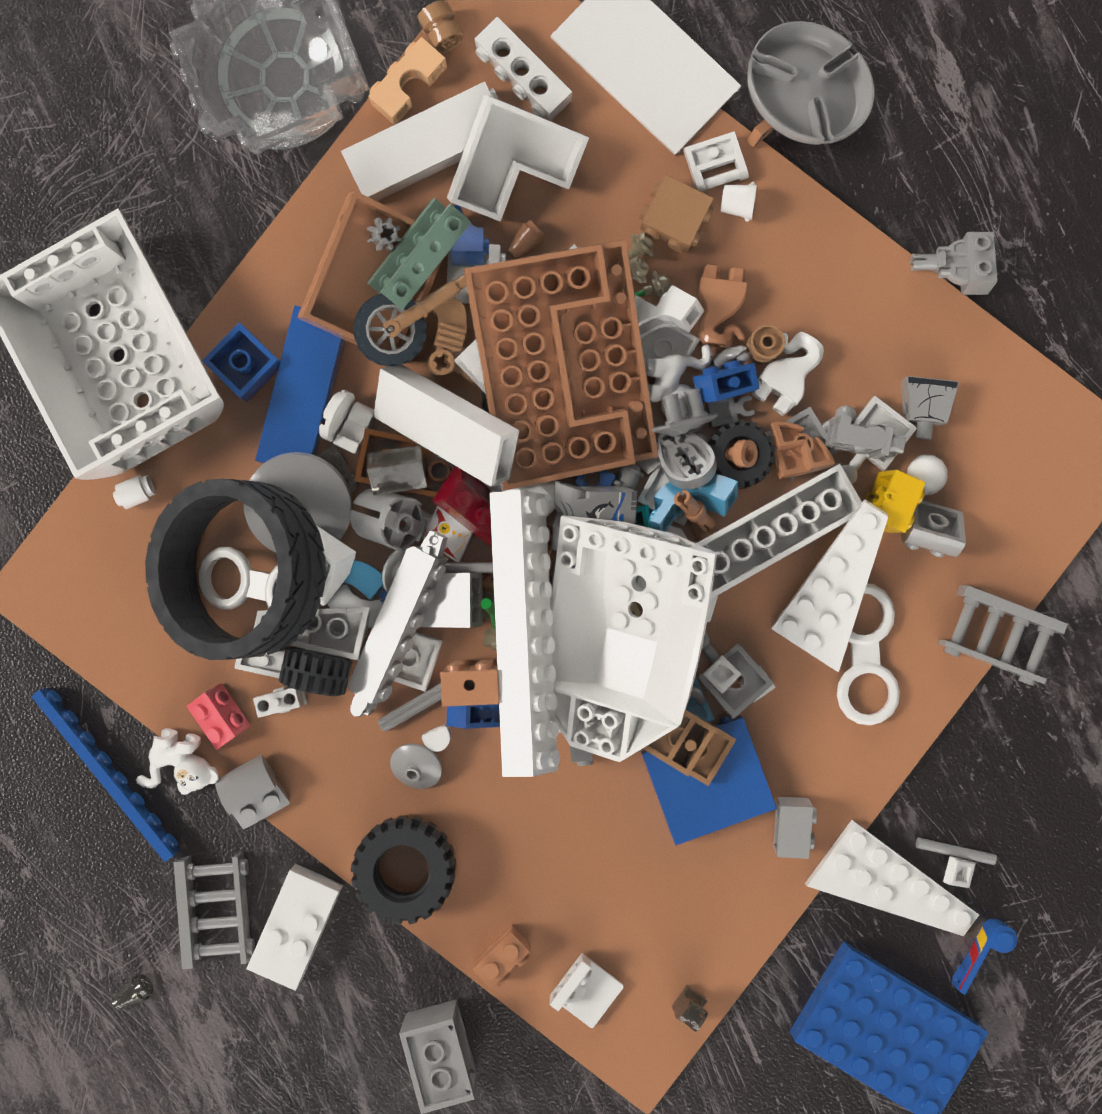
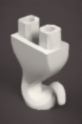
M804 332L796 334L790 343H788V335L783 333L785 336V346L782 352L794 354L799 349H802L806 352V355L803 357L780 359L770 363L758 377L760 389L752 392V396L762 402L766 400L770 392L779 397L772 409L781 416H784L792 407L798 405L805 393L806 375L823 358L824 346L817 339Z

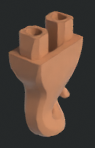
M707 264L698 284V297L705 310L699 326L700 341L703 345L708 344L713 348H730L734 335L740 341L745 339L741 328L731 324L724 328L722 334L717 333L715 328L733 316L743 305L748 283L745 282V269L730 268L728 280L719 279L720 266Z

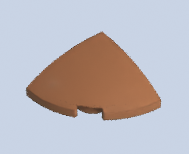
M781 421L771 423L772 446H775L773 454L779 479L823 470L834 466L835 462L826 445L818 437L812 439L809 435L802 433L804 427Z

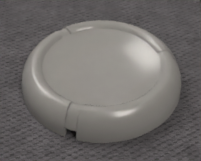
M795 21L775 26L759 39L751 54L747 78L752 101L760 115L772 128L792 140L812 145L841 141L862 126L873 107L874 83L870 69L860 52L853 56L849 51L853 44L836 31L823 25Z

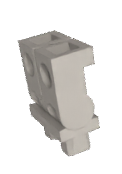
M840 415L829 421L825 445L828 448L857 454L869 453L868 458L873 459L887 455L895 456L896 453L902 454L904 452L906 437L894 435V428L886 426L881 428L879 426L865 428L851 425L852 417Z

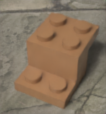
M685 710L679 727L642 749L686 776L691 775L709 786L736 739L693 712Z

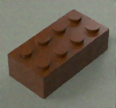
M365 428L354 481L360 484L434 498L455 468V465L406 436Z

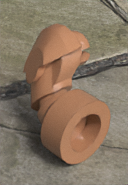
M739 440L735 444L726 447V461L731 462L735 470L741 471L744 467H752L756 463L758 450L752 440Z

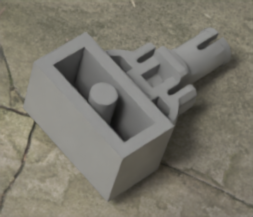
M967 232L963 239L957 240L949 246H939L936 254H912L910 269L911 271H934V273L938 274V278H947L952 283L961 285V295H988L997 283L994 232Z

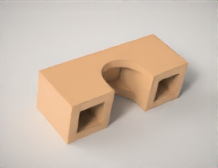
M422 37L417 42H412L405 50V56L399 62L396 61L389 67L387 76L381 82L377 81L371 87L370 95L368 96L371 105L393 125H396L412 108L410 97L402 91L404 84L411 79H420L430 87L447 69L445 57Z

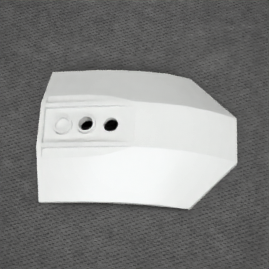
M561 516L552 595L550 597V610L553 613L551 634L555 644V649L552 653L553 666L556 670L554 681V694L557 697L555 719L558 728L570 746L621 762L681 725L691 695L703 645L717 560L716 552L676 534L636 524L576 516ZM637 575L645 579V589L638 587L636 583ZM632 602H638L642 606L643 613L641 616H635L631 612L630 605Z

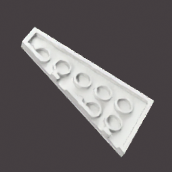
M867 500L862 502L772 625V630L837 672H839L888 519L886 512Z
M853 820L850 821L805 882V885L961 936L966 934L979 916L974 910Z

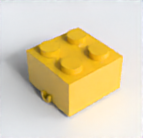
M899 470L878 472L871 492L865 495V499L888 514L884 532L906 533L911 528L915 520V515H913L915 508L922 502L925 495L923 488L926 482ZM869 495H873L874 498L869 499Z

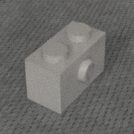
M777 797L773 848L776 856L809 859L810 849H814L815 836L814 833H811L812 824H816L817 821L816 807L812 806L809 798Z

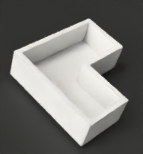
M484 94L447 199L451 203L501 222L520 170L569 189L589 137Z

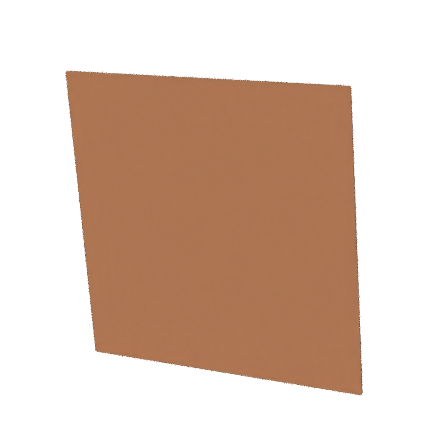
M446 0L454 13L453 20L460 25L465 37L455 48L440 53L446 59L447 69L430 87L420 79H411L404 84L402 91L410 97L412 108L398 123L482 82L486 83L489 90L494 89L498 100L535 115L531 109L532 105L526 99L521 100L512 90L513 86L507 80L503 82L495 74V68L489 62L484 63L475 52V38L498 17L572 91V101L551 122L589 137L569 189L520 170L501 222L462 207L464 216L472 222V225L478 228L483 227L484 238H489V244L500 245L501 253H506V261L516 259L506 248L511 244L522 224H526L529 220L545 235L541 239L542 242L520 258L568 250L574 244L579 248L617 240H626L627 250L629 251L632 248L630 235L644 233L640 229L642 220L639 219V216L645 204L651 205L654 197L650 194L657 181L662 182L665 175H668L695 189L683 152L684 148L735 131L749 178L743 181L737 179L707 189L704 194L713 197L711 207L715 209L708 223L703 221L699 228V231L703 233L697 246L691 245L688 252L684 250L678 252L668 247L667 242L659 238L658 240L652 239V243L655 245L651 249L653 256L639 255L649 267L646 274L647 282L640 284L637 280L632 279L634 293L643 290L644 286L651 284L653 271L656 270L659 276L667 275L671 286L673 285L697 298L703 307L698 297V284L707 264L720 266L719 279L728 280L730 268L745 269V282L748 283L745 301L733 316L715 328V331L719 334H722L724 328L731 324L741 328L745 339L740 341L734 335L731 347L746 346L748 338L756 328L765 324L775 325L783 333H786L788 335V343L791 342L796 334L804 332L817 339L824 346L823 358L820 363L806 375L805 393L798 405L792 407L784 416H781L772 409L779 397L770 392L766 400L762 402L752 396L753 391L733 397L734 403H736L742 397L751 396L752 400L744 402L743 408L745 411H755V414L749 417L737 415L738 421L745 420L746 423L751 421L757 423L756 426L758 428L763 427L766 430L764 432L766 434L771 431L772 422H785L808 407L812 408L821 424L835 417L836 410L844 405L854 408L857 418L874 396L903 417L901 380L905 377L913 376L959 381L947 424L933 426L931 440L916 439L915 430L905 443L904 452L897 454L886 470H884H899L907 474L909 464L919 455H934L943 460L948 471L946 484L937 493L924 495L923 501L963 512L966 544L957 557L948 555L936 557L928 549L919 547L917 550H912L906 547L904 542L901 541V533L883 532L867 583L874 584L883 589L891 598L895 610L894 625L888 635L879 641L880 665L891 671L897 679L900 690L899 704L889 718L882 723L874 725L857 724L847 718L840 709L836 696L837 687L844 672L852 667L850 642L847 644L839 672H837L772 630V625L848 521L717 595L718 598L711 621L706 624L705 632L710 636V645L720 656L726 654L739 643L755 663L762 667L776 687L755 703L752 702L739 715L744 718L775 805L777 797L809 798L812 806L816 807L817 821L816 824H812L811 833H814L815 845L814 849H810L809 859L776 856L773 848L776 809L675 846L641 751L644 749L637 751L621 762L592 753V765L577 766V762L572 763L570 745L560 732H558L556 738L557 750L560 754L558 771L534 777H503L500 727L464 729L449 726L452 738L448 746L442 751H433L442 765V775L439 781L427 789L408 787L394 776L390 767L391 756L398 747L404 744L425 746L422 740L423 733L447 723V706L442 707L441 700L386 732L380 728L378 720L425 693L424 691L394 681L391 686L393 690L389 698L385 702L378 703L371 715L358 717L353 716L350 712V705H352L355 694L350 691L347 684L345 695L326 696L305 692L306 705L291 709L289 712L275 713L258 718L253 698L272 693L277 688L285 687L287 689L289 687L278 681L279 678L235 669L236 659L208 660L195 656L177 645L164 631V627L160 625L151 607L147 591L149 586L146 583L145 560L148 543L151 542V533L157 518L167 504H171L172 499L186 487L200 481L203 484L206 483V480L224 478L249 481L256 470L263 464L255 461L277 372L246 402L239 398L203 363L224 402L223 411L218 419L125 473L91 480L73 477L0 571V614L159 737H161V732L165 728L178 732L177 742L185 741L187 734H196L201 737L200 746L192 753L205 758L210 766L215 767L219 778L263 754L276 773L277 781L290 798L289 805L267 816L265 819L351 886V879L353 877L351 863L354 861L355 851L374 826L383 823L384 820L391 817L396 819L400 815H408V818L413 819L415 816L421 817L423 822L429 824L431 821L437 825L436 829L446 834L448 844H452L454 849L453 855L454 859H456V870L451 892L448 898L445 899L442 907L439 910L433 911L432 916L425 920L419 918L417 923L409 924L408 921H402L401 925L643 1113L649 1114L820 892V890L806 886L805 882L850 821L853 820L865 830L868 829L992 665L964 654L956 657L945 653V647L937 644L939 639L951 641L963 610L964 598L956 595L959 585L974 587L1034 611L1101 524L1102 399L967 296L961 295V292L945 279L938 278V274L934 273V271H911V253L763 140L752 148L747 142L751 131L721 108L681 149L680 153L674 155L551 39L552 33L582 4L581 1ZM422 29L413 42H417L422 37L430 44L427 37L429 33H425ZM503 49L498 51L497 55L506 57L510 52ZM405 52L402 54V56L399 58L397 62H399L405 56ZM519 68L515 73L519 76H524L528 73V70ZM541 86L533 90L538 95L547 92L546 88ZM369 98L186 332L201 361L239 322L281 360L294 305L302 307L346 196L353 190L361 193L341 151L394 126L371 105ZM459 162L377 202L413 220L419 217L433 198L437 199L445 207L449 203L456 205L447 199V195ZM732 162L702 172L701 174L703 179L734 170L736 166ZM751 182H755L757 190L752 220L746 222L744 217L721 212L724 185H749ZM448 253L442 259L429 294L447 283ZM655 294L648 297L647 295L640 297L656 307L660 301V297H657ZM462 303L466 310L467 334L463 347L466 349L476 340L470 304ZM431 311L425 318L427 337L422 350L412 360L402 365L484 410L481 404L482 390L477 384L469 382L456 372L434 375L427 369L426 360L435 350L432 343L437 329V319L433 311ZM704 313L689 332L699 339V326ZM346 341L332 397L345 389L354 394L355 403L358 401L375 409L380 369L388 366L378 365L370 361L358 349L357 345ZM701 341L698 342L690 355L698 360L702 359V346L704 345ZM711 347L712 358L727 348ZM799 349L794 354L781 352L774 361L803 357L806 355V352L802 349ZM444 356L434 358L433 361L437 363L435 369L446 368L447 364L443 361ZM749 359V360H748L747 362H745L744 364L754 363V362ZM712 363L705 368L713 367ZM754 363L757 378L769 364L760 365ZM686 367L680 377L679 384L695 388L693 377L702 375V370ZM646 375L648 385L654 384L656 377ZM142 394L139 396L137 404L140 408L147 406L149 397L147 394ZM661 400L650 402L654 427L665 425L667 417L660 409ZM703 403L704 410L707 412L705 403ZM376 418L371 427L372 430L405 436ZM708 422L696 433L703 434L709 442L712 435L722 426L710 428ZM321 437L317 456L333 465L344 477L352 497V510L379 519L381 513L353 503L356 497L365 490L380 488L354 481L359 456L333 444L334 441L330 442ZM734 440L730 442L726 447H729V445L735 444L739 440ZM837 449L838 452L832 455L835 462L834 466L799 475L792 480L790 478L779 479L774 462L771 465L772 470L761 482L746 489L738 488V498L725 517L707 509L706 511L716 519L715 526L721 530L836 465H849L857 453ZM868 459L857 470V480L852 484L862 502L866 500L865 495L871 492L878 472H882L881 469ZM727 462L733 468V464ZM692 465L691 470L697 472L695 465ZM621 468L607 469V471L615 475L614 480H616ZM643 469L640 472L644 474V477L640 478L635 488L638 490L637 499L651 473L648 475ZM596 472L588 473L585 475V481L588 485L595 486L599 484L600 477ZM138 475L142 477L148 475L156 490V495L151 496V500L129 509L117 505L113 497L115 485ZM568 477L558 479L557 481L574 485L577 478ZM380 488L416 499L422 504L420 505L421 509L432 515L438 506L432 501L434 498ZM869 495V499L874 498L873 495ZM239 500L220 510L208 524L198 547L195 569L201 601L209 616L220 628L232 636L241 638L254 629L257 612L269 609L267 602L248 597L242 605L232 610H221L207 601L199 586V570L202 561L209 552L218 547H232L241 551L249 560L252 570L271 573L275 566H277L276 552L264 546L252 533L245 518L243 502ZM638 502L636 504V507L643 506ZM556 508L546 517V524L554 523L557 516ZM688 519L684 526L673 521L671 526L682 529L687 540L697 543ZM401 520L399 526L405 527L406 522ZM351 521L343 537L339 540L356 551L354 560L368 563L382 572L388 557L395 551L388 546L357 535ZM473 534L461 562H493V550ZM423 536L419 542L415 541L411 546L420 547L424 541ZM443 553V556L448 558L447 562H456ZM226 557L216 562L211 573V583L219 596L225 599L233 597L241 584V574L238 566L233 560ZM348 584L354 594L361 599L369 601L380 600L381 598L378 595L385 589L383 587L374 599H369L356 587ZM486 591L487 594L495 597L494 591ZM863 594L852 629L854 633L859 635L874 632L879 628L883 620L882 605L877 598L870 594ZM634 602L642 615V606L638 602ZM320 604V606H319L318 609H330V608H329V606H328L327 604L324 605V606ZM979 604L978 608L975 607L961 646L973 651L976 650L990 614L987 612L988 607ZM1004 614L1003 617H1000L986 656L997 660L1004 651L1014 625L1012 616ZM486 618L482 622V627H419L416 630L418 633L443 641L427 691L441 683L440 672L455 660H470V665L477 664L480 659H496L497 663V650L485 647L482 641L485 637L484 632L491 628V618ZM368 628L366 642L372 631V628ZM350 658L348 659L352 662L348 683L358 663V660ZM696 671V678H698L700 674ZM873 673L859 675L849 686L848 697L850 704L861 714L878 712L884 707L888 699L886 683L880 676ZM741 676L731 685L732 688L741 687V684L738 682L742 678ZM697 679L715 719L710 723L713 725L721 722L720 717L728 713ZM221 683L251 726L216 750L186 706L204 692ZM291 694V699L295 701V696ZM266 701L265 705L269 708V703ZM398 845L390 848L383 854L380 860L379 871L384 882L396 891L407 893L417 891L424 886L429 877V864L425 856L417 849L406 845ZM513 925L530 943V952L528 953L530 957L521 967L514 966L509 971V978L502 985L498 986L496 984L490 989L472 970L473 961L506 929ZM581 953L623 984V989L594 1028L587 1026L564 1007L557 1011L550 1006V994ZM686 998L701 1006L705 1014L692 1006Z

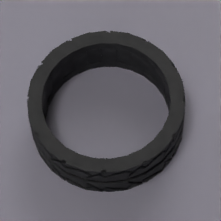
M222 478L206 480V483L203 484L200 481L186 487L172 499L171 504H167L157 518L150 536L151 542L148 543L145 560L146 583L149 586L147 591L151 607L160 625L164 627V631L177 645L195 656L208 660L261 657L266 653L270 655L284 650L298 639V635H302L312 623L321 603L320 597H323L326 581V557L323 553L325 550L321 535L313 518L295 496L272 484ZM239 500L251 507L265 523L275 546L278 566L276 590L268 611L262 621L250 633L241 638L232 636L220 628L209 616L201 601L195 569L198 547L208 524L220 510Z

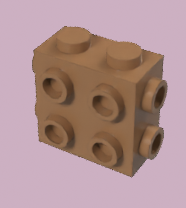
M665 175L662 182L657 181L650 194L654 197L651 205L645 204L639 216V219L642 220L640 229L653 240H658L659 238L667 242L668 247L675 251L682 252L684 250L688 252L691 245L697 246L703 233L699 231V228L703 221L708 223L715 209L711 207L713 197Z

